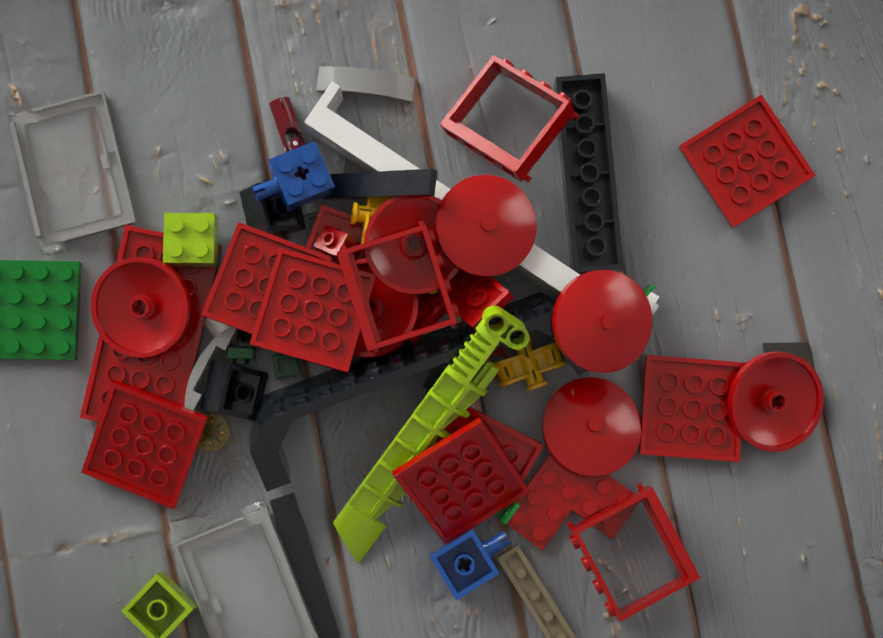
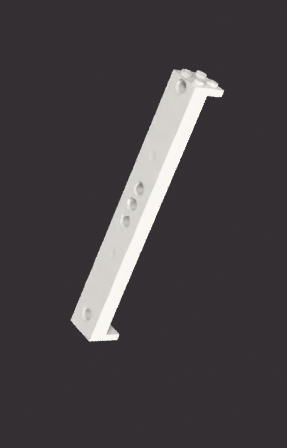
M333 81L304 121L310 135L366 172L419 169L335 113L344 98L341 87ZM436 180L434 196L442 200L450 188ZM533 244L530 253L523 262L514 268V270L557 298L565 286L580 275L535 244ZM651 292L647 298L653 316L659 307L656 303L659 296Z

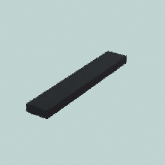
M434 169L330 174L335 185L334 193L321 199L343 200L434 196L438 171Z
M293 492L270 500L289 562L319 638L341 637L295 493Z

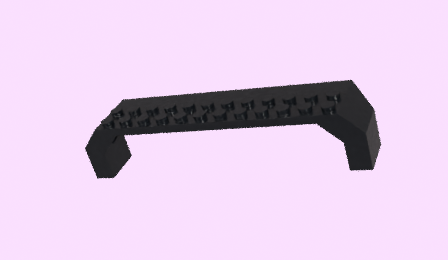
M538 292L511 302L502 308L522 321L528 332L536 329L554 337L552 315L557 300L543 292ZM493 317L489 324L496 325L502 318ZM464 321L456 323V328L452 329L450 325L421 336L415 343L409 340L389 355L370 359L361 358L353 361L349 373L332 369L264 394L250 431V453L266 492L291 483L289 462L281 444L294 419L450 362L455 356L459 357L460 353L458 351L466 347L464 343L466 341L470 342V335L476 332ZM514 331L510 337L519 336L522 334V331ZM566 358L577 375L587 372V370L577 367Z

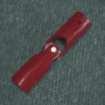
M281 97L271 101L269 106L285 151L288 152L304 146V138L290 97ZM293 133L296 134L299 137V139L293 138L287 143L285 135ZM298 173L297 177H301L302 180H305L306 175Z

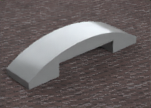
M319 67L317 92L324 93L333 81L341 87L343 93L385 97L390 101L413 103L415 78L365 68Z
M229 327L224 330L202 352L188 381L185 408L195 412L198 411L202 403L203 394L197 392L219 348L228 351V348L232 347L238 335V329Z

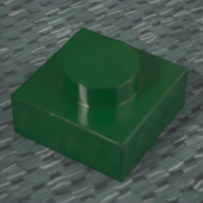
M228 348V358L233 359L234 364L248 365L249 360H256V350Z

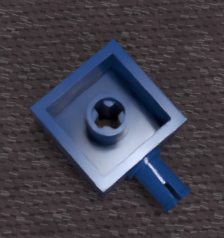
M315 141L269 159L268 168L271 172L272 180L252 187L258 202L277 193L281 195L287 211L331 195L335 189V185ZM301 173L302 175H306L305 180H302L301 177H297V174Z
M472 528L430 554L429 557L455 600L460 599L500 574L492 561V555L511 545L508 538L498 543L507 537L503 530L483 542V540H479ZM460 558L471 560L468 563L469 569L465 570L464 567H458Z

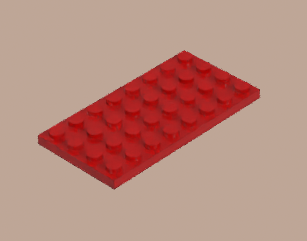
M125 225L117 262L132 257H150L163 262L164 233ZM219 245L218 266L223 248L222 245ZM172 267L182 278L188 289L191 301V316L184 335L169 350L151 357H130L111 348L99 335L80 418L99 421L111 383L114 380L185 407L186 389L191 372L197 361L206 317H203L201 314L216 279L218 267Z

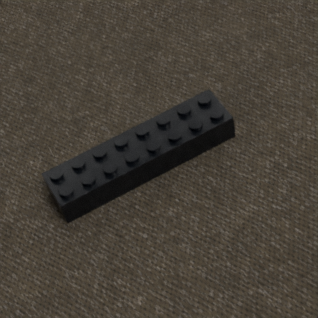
M605 73L556 77L554 92L566 94L572 100L571 104L574 111L579 114L577 120L570 118L558 134L570 268L580 275L594 270H611L620 273L624 269Z

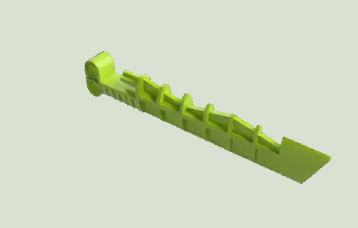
M490 306L484 310L482 320L475 328L477 332L470 335V342L466 341L464 343L466 347L458 351L460 353L459 357L455 356L453 358V365L449 364L333 521L336 530L357 563L361 562L387 527L377 518L392 505L399 508L403 505L399 499L406 492L394 478L392 471L435 445L438 436L446 438L451 435L444 428L459 415L465 418L470 416L466 409L481 396H485L488 392L486 387L500 370L491 361H486L500 341L515 350L523 349L528 345L530 336L525 324L501 307ZM493 317L502 318L496 325L489 324L490 319ZM514 331H522L520 337H510Z

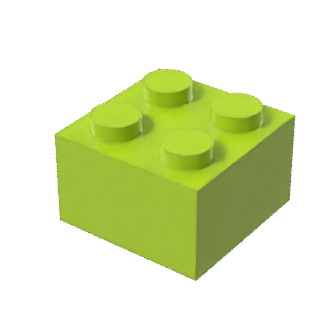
M164 213L163 263L170 267H218L219 217L215 213Z
M161 571L138 592L121 612L148 638H168L197 608V604L164 571Z

